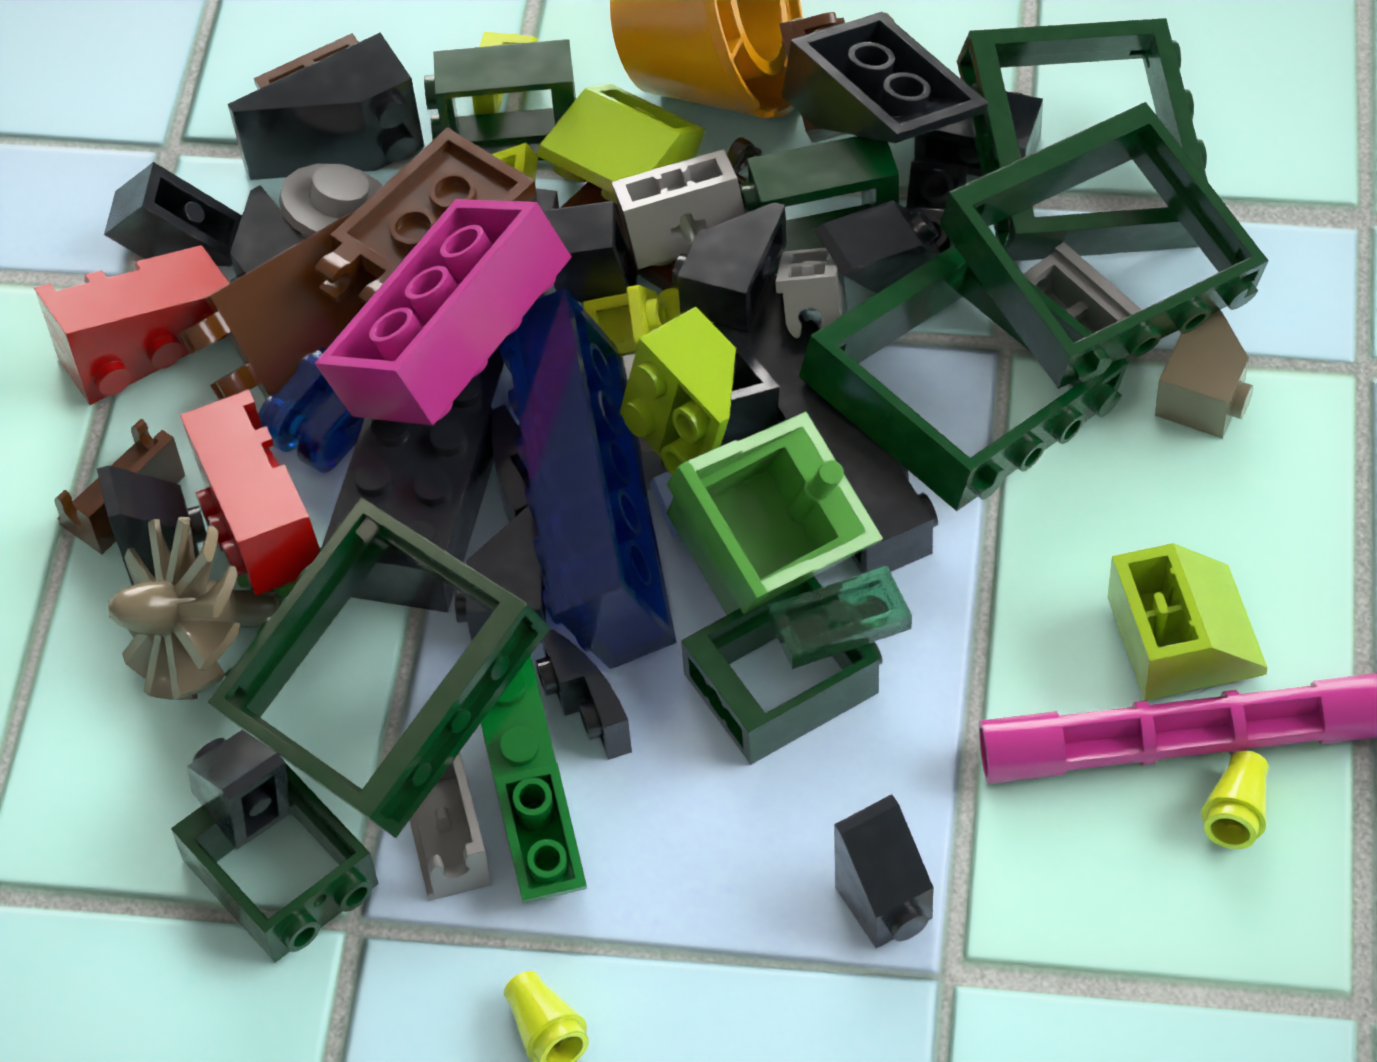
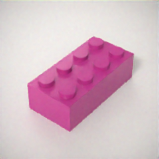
M455 199L315 362V365L352 417L433 426L451 410L453 401L469 381L484 370L488 358L506 336L513 333L520 326L522 317L538 297L553 286L557 274L571 259V255L538 202Z

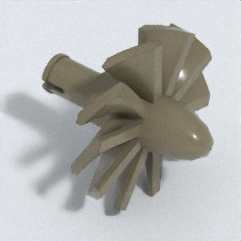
M178 517L171 552L163 537L160 519H153L148 522L155 576L146 567L135 549L128 548L124 558L134 585L119 590L108 601L109 618L126 628L134 638L122 655L125 664L146 679L143 692L151 697L161 699L195 700L198 699L197 693L222 681L225 672L217 660L237 637L239 628L260 627L268 617L276 612L281 605V601L278 595H274L276 592L274 589L259 595H255L253 590H233L238 577L235 566H230L218 581H208L218 540V530L214 526H208L203 547L195 560L190 517Z

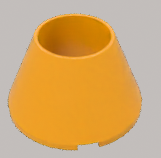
M610 0L611 28L618 56L628 77L641 91L763 119L782 117L794 109L781 97L788 58L779 23L803 19L800 0Z

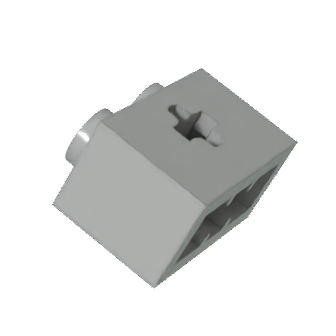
M724 149L612 182L626 240L638 269L652 265L663 266L672 263L681 253L688 254L699 231L745 214L738 179Z

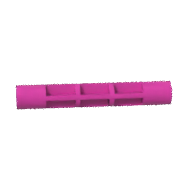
M1377 673L1313 680L1310 686L1239 694L1237 690L1223 691L1219 697L1149 705L1147 700L1132 703V707L1060 716L1057 711L980 720L979 743L984 776L989 785L1064 776L1068 770L1139 762L1141 766L1156 764V760L1227 751L1230 755H1233L1238 751H1246V749L1318 741L1322 745L1377 738Z

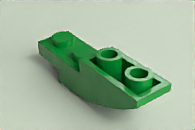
M530 656L481 722L485 748L523 904L587 889L558 762L556 763L536 674Z

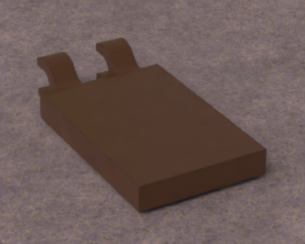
M447 127L330 234L334 251L325 255L315 266V273L326 279L319 287V291L338 303L350 294L358 275L364 269L378 278L376 281L369 283L358 296L359 301L366 304L455 199L531 202L537 196L535 180Z
M357 209L205 297L213 314L184 330L179 336L190 354L196 351L199 352L225 335L228 336L244 365L210 384L218 400L248 389L250 391L258 386L266 400L318 370L315 362L365 305L359 301V294L369 283L378 279L363 269L358 275L350 294L338 303L319 291V287L326 279L315 273V266L325 255L334 251L330 234Z

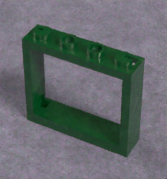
M1167 18L969 30L956 62L960 78L989 102L986 113L969 118L982 176L1021 159L1001 68L1143 59L1157 117L1208 181L1205 171L1207 165L1206 147L1203 140L1197 139L1192 120L1194 116V100L1191 91L1184 89L1180 73L1181 49L1177 40H1172ZM1031 206L993 224L996 238L1013 261L1044 259L1055 252V247L1063 242L1080 256L1198 247L1169 207L1035 217L1033 207Z
M1146 101L950 191L939 225L1058 389L1078 379L1082 382L1091 381L1104 373L1111 363L1127 355H1130L1132 358L1140 357L1152 350L1162 338L1178 330L1181 334L1189 333L1201 326L1211 314L1227 306L1230 310L1244 306L1258 293V283L1269 262ZM1133 160L1218 273L1073 343L988 226Z
M952 246L810 335L799 378L957 512L977 497L984 500L991 496L1002 484L1004 478L1015 470L1019 469L1024 472L1030 469L1042 456L1044 450L1057 441L1060 444L1070 441L1078 433L1083 423L1094 415L1099 417L1107 415L1122 397L1118 389L1129 362L1125 358H1121L1111 363L1104 373L1091 381L1082 382L1078 379L1070 383L1073 388L970 458L859 364L962 297L1030 351L955 246ZM1029 282L1073 343L1093 334L1088 328Z
M361 497L343 523L338 522L333 536L312 564L305 567L299 574L294 588L276 612L262 623L257 637L236 665L224 674L226 678L207 703L239 728L278 752L284 760L394 838H397L548 633L550 627L526 602ZM391 547L492 614L366 785L361 789L263 720L261 716L386 549Z

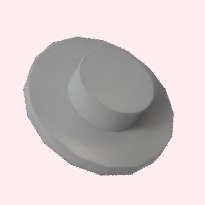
M313 164L298 168L285 178L279 195L281 213L295 230L309 237L349 212L361 207L383 185L367 173L343 164Z

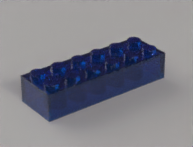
M562 288L534 302L522 317L520 326L513 333L506 336L505 341L501 342L500 352L506 367L511 372L513 388L508 391V399L521 428L522 437L517 438L516 445L519 456L529 474L530 486L525 489V497L532 515L537 520L539 537L534 539V549L539 563L546 572L548 589L543 591V602L546 611L556 625L563 624L575 636L583 651H591L609 669H613L675 644L677 641L637 439L619 414L626 390L620 354L614 342L567 289Z

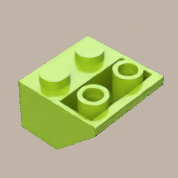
M614 84L584 88L541 142L536 156L554 164V172L565 179L575 182L588 181L602 188L601 195L605 199L617 204L612 182L695 158L706 129Z
M697 307L690 309L639 338L619 412L628 429L635 436L643 438L662 458L666 469L671 475H673L679 465L719 448L730 418L736 348Z
M1175 543L1112 556L1107 598L1144 701L1267 675V664L1228 564Z

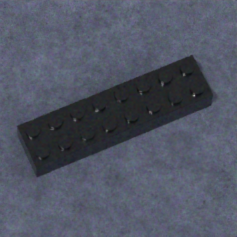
M536 188L537 196L531 202H538L543 212L544 210L559 208L557 191ZM545 293L541 294L525 313L520 326L513 333L506 336L488 358L484 370L472 378L455 398L451 410L433 426L364 418L321 550L333 536L338 522L343 523L362 497L464 562L494 463L492 449L493 412L495 408L504 404L510 411ZM388 547L351 597L448 613L455 589L393 548Z

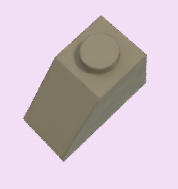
M1221 310L1211 314L1195 330L1180 335L1159 378L1154 416L1223 439L1232 417L1243 419L1253 394L1254 385L1245 383L1249 357Z

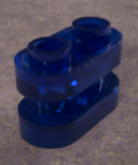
M327 347L307 354L298 364L295 374L282 389L265 400L258 414L262 427L267 426L273 439V447L283 452H291L297 448L298 459L321 473L334 469L355 446L364 418L351 416L315 365V362L327 350Z

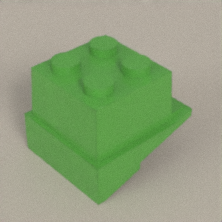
M807 412L740 441L734 440L679 465L666 484L673 495L666 514L726 615L739 608L745 614L883 540V537L844 475L843 467L833 457Z

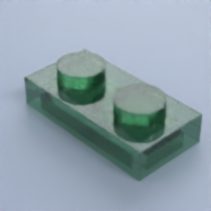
M888 566L768 605L769 621L792 669L908 631L912 628V614Z

